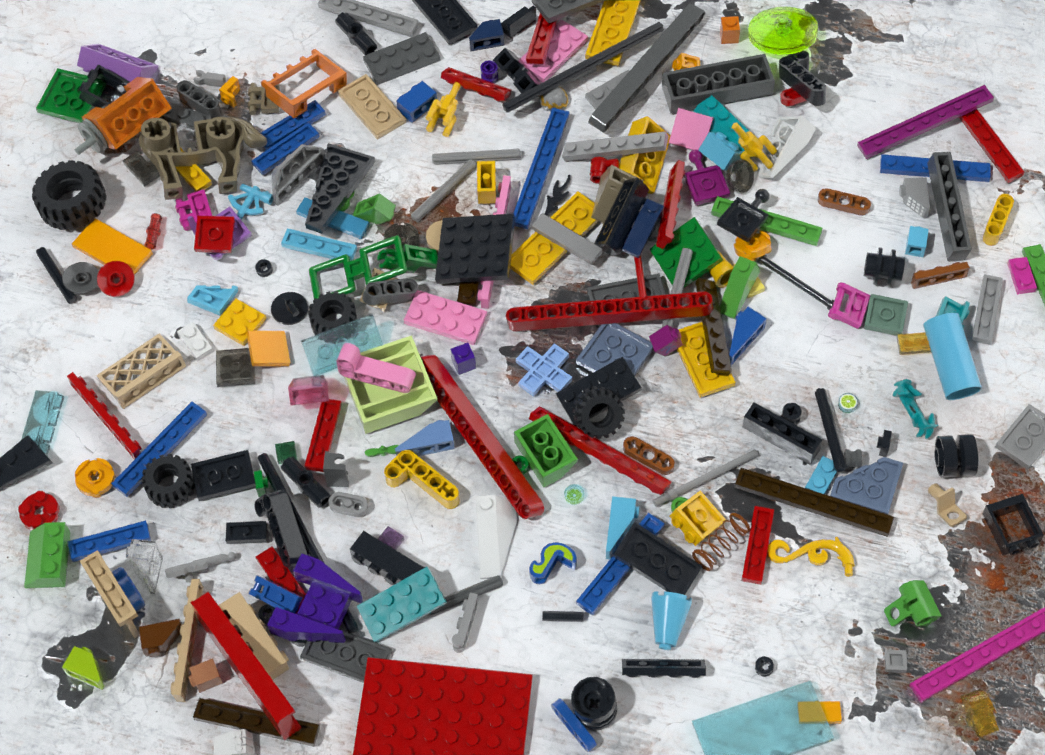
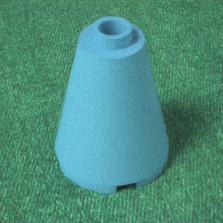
M659 591L652 592L651 602L655 644L659 645V649L671 650V647H675L692 604V598L687 599L686 595L673 592H664V596L658 595Z

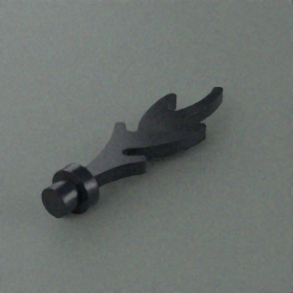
M568 175L566 182L561 187H558L559 180L555 182L552 198L547 195L546 216L549 217L553 212L557 211L558 206L556 205L562 203L569 196V191L564 194L562 193L568 187L571 175Z

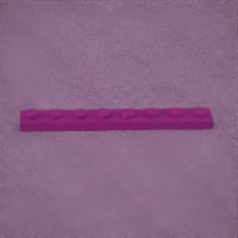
M985 85L980 86L859 141L857 146L864 157L868 159L993 102L994 97Z

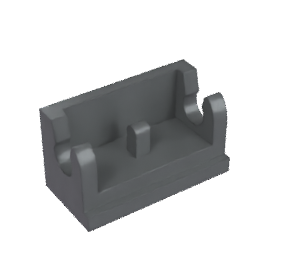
M325 451L323 471L327 487H349L346 465L335 464L336 459H345L344 455Z

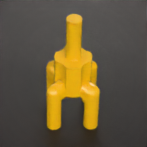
M458 82L454 83L449 95L442 96L440 101L438 99L433 101L425 117L429 121L426 127L428 132L433 131L438 118L443 119L442 124L446 126L442 135L449 137L457 120L454 113L458 105L455 97L461 87Z
M737 122L734 123L732 128L740 137L738 143L745 150L740 155L744 163L752 172L757 171L758 166L750 158L755 156L768 169L772 168L773 163L762 151L764 145L772 155L777 152V149L765 135H761L757 139L751 131L745 132Z

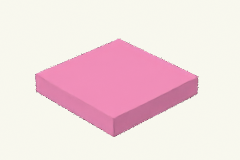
M678 108L669 143L692 150H699L710 132L714 117Z

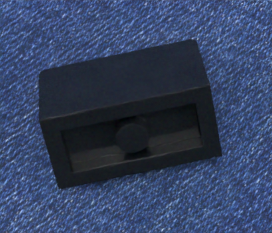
M524 6L501 22L503 32L509 38H512L535 22L536 7L532 6L528 9Z

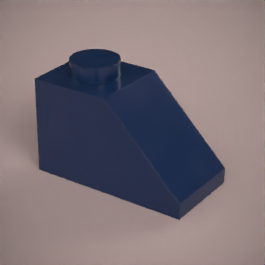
M500 19L488 20L480 24L469 37L470 52L504 46V34Z

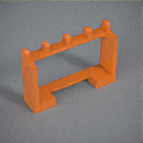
M316 49L311 51L312 55L308 58L300 57V63L295 66L287 65V71L282 74L274 73V79L269 82L266 80L261 81V85L266 89V97L293 118L307 111V99L329 86V90L332 93H336L347 85V72ZM315 61L316 66L330 76L293 100H290L275 88L276 85Z

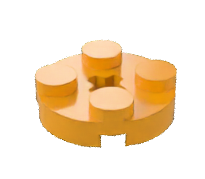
M763 231L756 233L749 242L739 237L735 239V253L739 257L741 256L751 261L772 251L770 236Z
M96 458V460L92 461L90 459L86 460L75 471V483L79 491L84 495L93 496L94 498H99L109 491L112 487L111 483L116 479L110 463L101 458ZM97 474H99V478L97 480L92 481L91 476H96Z

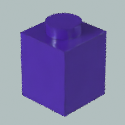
M468 342L450 349L451 359L458 375L476 369L475 356Z

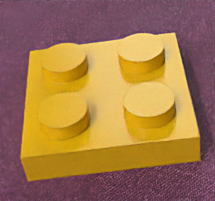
M235 298L214 323L213 327L218 332L245 346L248 342L247 332L257 331L265 322L266 315Z

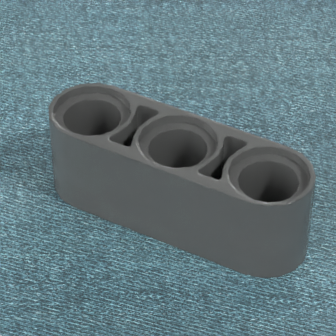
M183 80L177 84V92L182 103L197 112L211 116L212 119L221 116L219 102L215 97L190 81Z
M411 278L370 282L366 285L362 299L368 305L411 301L416 294L418 284Z

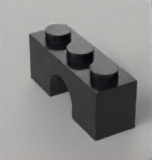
M504 48L493 59L497 66L514 81V86L521 94L540 84L515 53L507 48Z

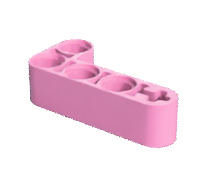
M351 343L343 344L336 361L338 371L344 377L402 393L410 392L416 377V373L409 368L361 356L359 348Z

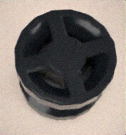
M787 403L783 407L781 417L798 425L802 413L801 407L796 403Z

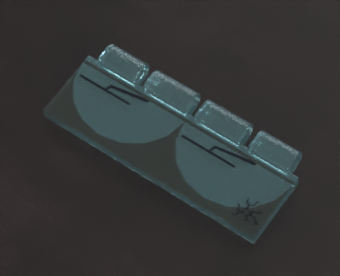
M36 390L22 439L29 435L48 457L49 444L52 443L55 432L54 427L58 422L59 410L62 408L64 396L55 391Z

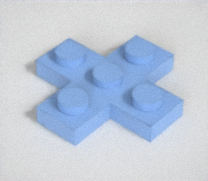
M555 343L543 356L527 346L516 358V363L528 371L518 382L519 387L533 397L545 383L557 392L566 388L572 382V376L564 372L560 367L569 358V353Z

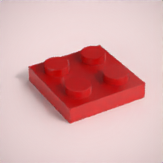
M197 215L194 251L232 253L235 218L229 216Z

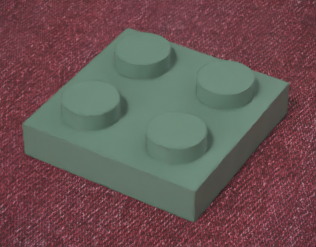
M871 294L864 329L902 337L908 301Z

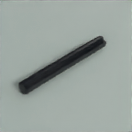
M818 388L815 391V396L836 472H844L847 466L825 388Z

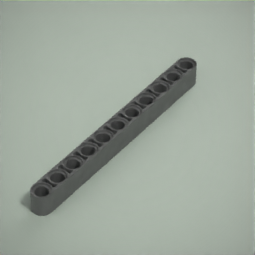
M689 3L590 116L588 124L603 133L606 132L698 26L705 15V11Z

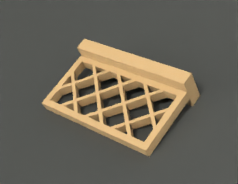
M159 333L96 376L124 409L185 368L186 364L181 354L175 351ZM160 341L162 343L161 348H153V345ZM141 353H146L145 359H137V356ZM151 353H159L158 359H149ZM164 353H171L166 359H162ZM125 364H130L129 370L121 369V367ZM135 364H143L142 370H134ZM148 364H156L151 369L146 370ZM110 374H115L113 380L104 379ZM119 374H126V380H118ZM132 375H140L136 379L131 380ZM116 385H125L115 392Z
M98 550L80 560V563L118 625L121 627L126 624L134 638L140 636L132 621L138 617V614Z

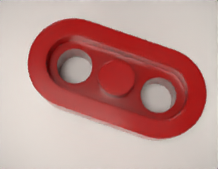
M792 88L786 89L780 94V101L785 106H793L807 101Z

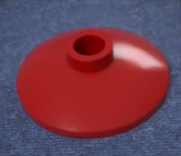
M122 261L106 263L101 267L97 275L99 288L104 294L111 297H120L127 294L132 289L135 281L132 268ZM120 278L119 283H114V280Z

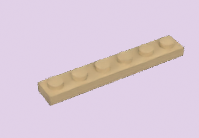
M191 579V584L187 587L188 603L184 606L183 610L185 621L184 624H181L180 635L182 639L181 643H178L177 646L179 657L178 662H175L174 674L176 676L175 682L171 683V694L177 702H185L188 676L190 675L189 668L191 667L198 619L190 602L203 594L204 587L200 579Z

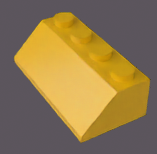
M646 116L632 122L628 136L666 131L650 117ZM668 134L665 151L628 154L621 157L619 169L643 180L644 184L649 188V194L655 192L668 149L670 135Z

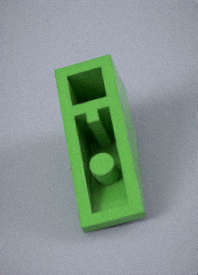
M741 256L737 260L720 304L722 315L735 319L760 273L757 262Z

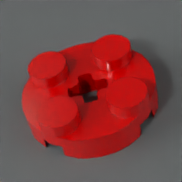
M37 491L28 496L18 507L22 523L30 530H34L44 523L57 522L59 518L60 506L57 500L44 491ZM43 508V514L40 515L38 513L35 515L37 509Z

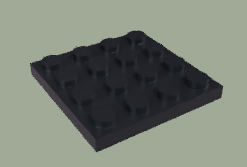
M514 213L443 218L435 275L436 283L509 280L515 226Z

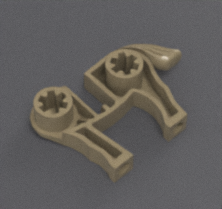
M215 117L213 119L195 121L194 134L197 151L192 152L191 148H188V152H181L176 124L170 123V128L168 122L161 118L146 120L141 126V134L139 136L141 150L159 171L160 180L163 182L165 200L183 198L182 185L175 167L192 166L193 164L201 165L217 161L222 169L218 178L219 194L237 192V178L240 171V157L244 148V142L250 148H260L267 144L266 137L259 133L253 125L245 120L234 117Z

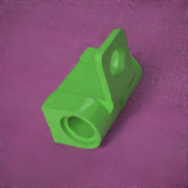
M912 580L901 585L899 591L902 597L884 609V613L891 626L898 625L908 617L913 618L916 626H928L941 617L924 580ZM895 607L899 610V617L897 619H894L891 615V611Z

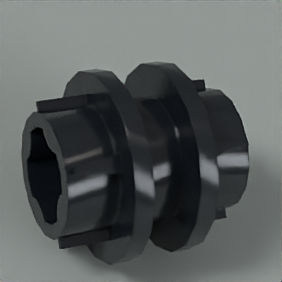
M881 247L878 248L877 253L867 252L863 276L872 277L874 285H877L878 279H886V286L890 287L892 280L902 281L905 257L896 256L895 249L891 250L890 255L882 254L883 248Z

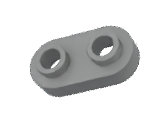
M335 492L329 497L330 509L335 513L361 517L368 511L367 501L362 496ZM338 502L342 503L341 506H337L336 504ZM357 506L362 507L360 510L355 509Z

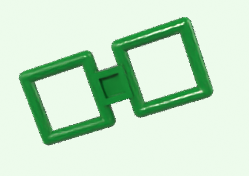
M396 235L361 248L359 250L360 258L350 261L349 255L344 254L310 267L309 276L314 299H318L320 295L317 272L342 263L348 286L336 290L339 294L344 293L347 295L356 290L354 281L363 277L367 285L370 282L385 281L406 273L407 266L400 236ZM394 244L399 268L372 277L367 254Z

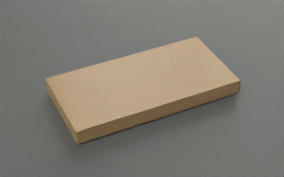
M367 74L337 91L341 99L377 140L406 123V118Z

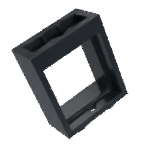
M98 64L95 70H90L87 82H82L79 88L81 92L79 99L93 107L105 108L110 103L89 92L97 78L123 92L121 96L127 92L124 86L129 81Z
M1023 494L985 506L982 514L1002 555L1009 553L1014 555L1019 553L1021 549L1027 547L1033 549L1040 545L1044 534ZM1018 511L1030 537L1008 544L996 517Z

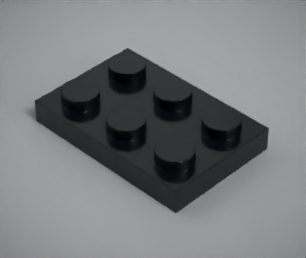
M248 450L191 464L199 501L256 487Z

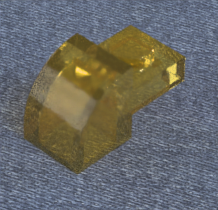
M978 689L960 696L966 714L971 718L977 737L999 730L993 714L994 706L985 691Z

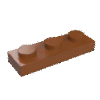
M956 262L952 265L937 266L926 271L919 270L913 273L911 285L913 289L966 278L970 267L968 262Z

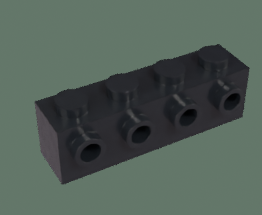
M753 402L744 416L742 428L811 465L820 451L822 439Z

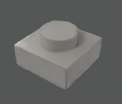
M885 650V672L906 673V650Z

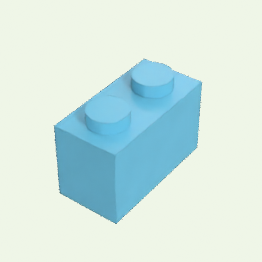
M709 132L698 150L724 171H733L742 153L739 150V146L734 142L726 140V136L721 132Z

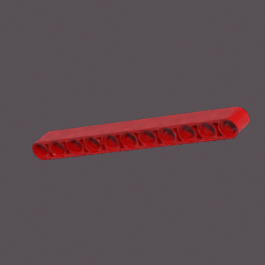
M708 292L680 293L513 307L507 310L505 316L508 327L512 331L707 316L713 311L712 295Z
M436 355L421 356L437 396V401L519 516L523 519L541 516L544 512L542 500Z

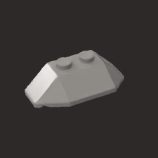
M300 145L279 166L274 168L271 174L272 194L275 205L278 206L324 162L325 152L322 147Z

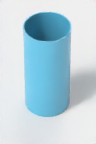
M946 313L927 320L923 327L945 398L947 400H957L978 393L982 387L959 314Z

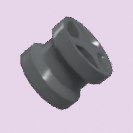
M845 449L846 469L862 467L861 449L855 451Z

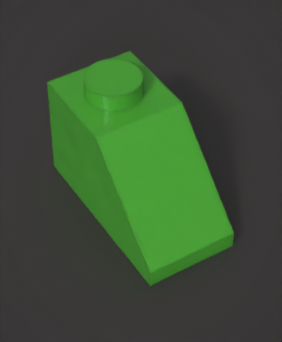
M379 193L358 202L353 216L370 223L382 224L393 218L396 205Z

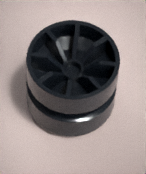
M973 434L958 435L956 441L952 435L936 437L934 457L937 472L941 478L955 477L957 469L961 476L977 474L978 448Z

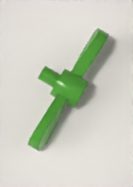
M382 445L380 448L367 449L364 453L368 457L379 454L381 456L396 454L395 448L399 445L389 447Z

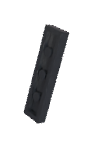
M622 659V675L628 677L647 675L652 678L658 676H669L672 678L689 676L698 678L706 676L705 659Z

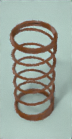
M731 513L729 515L730 520L723 521V528H716V535H709L708 542H702L701 549H696L692 552L693 559L702 565L703 569L712 571L713 565H717L716 560L703 550V544H709L719 557L724 558L723 552L710 543L711 536L717 537L720 544L725 549L731 551V546L717 535L718 529L724 530L730 540L738 543L737 537L724 528L725 522H730L733 528L742 536H746V533L750 532L748 522L741 515ZM732 516L740 519L745 524L747 530L741 528ZM728 533H730V534L736 539V541L733 540V539L728 535ZM721 540H722L723 542H725V543L728 545L729 548H727V547L721 542ZM714 548H716L722 554V556L718 554ZM696 554L704 558L706 562L709 564L710 568L705 566L697 558Z

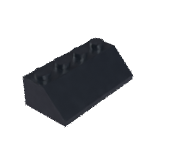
M638 177L624 181L594 243L602 248L603 252L611 256L622 252L625 239L629 236L632 225L639 215V210L648 199L649 188Z

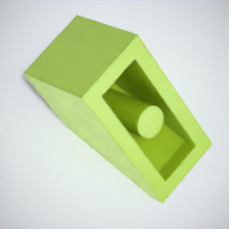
M74 646L62 666L64 672L68 676L103 690L104 683L93 652L86 647L78 648Z

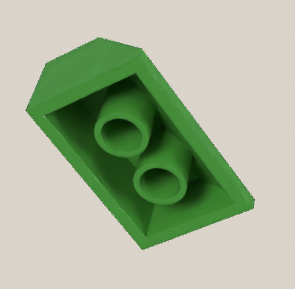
M548 414L514 431V443L528 460L529 466L543 487L561 479L578 461Z
M65 522L44 523L30 531L25 588L65 587L69 553L67 541H70V530Z

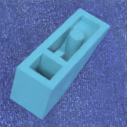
M612 496L606 559L610 560L634 523V518H638L639 506H636V499Z

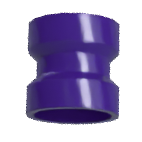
M491 60L483 62L480 66L481 79L496 83L498 81L497 64Z

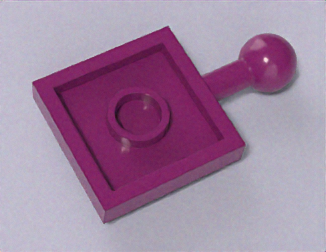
M697 149L689 153V160L695 164L697 170L686 172L684 175L695 206L716 201L717 196L729 198L730 191L720 167L715 165L704 168L702 164L703 154Z

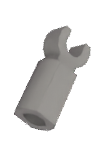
M196 70V75L200 78L194 77L193 79L197 85L206 83V85L222 87L226 82L224 74L204 73L202 70Z

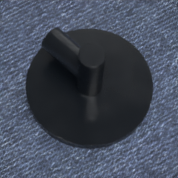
M296 292L282 293L271 304L273 318L283 325L299 323L308 312L306 299Z

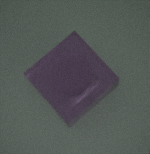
M387 526L378 539L397 550L404 541V536Z

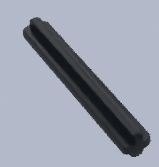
M45 247L37 249V256L69 304L76 302V295L64 286L63 275Z

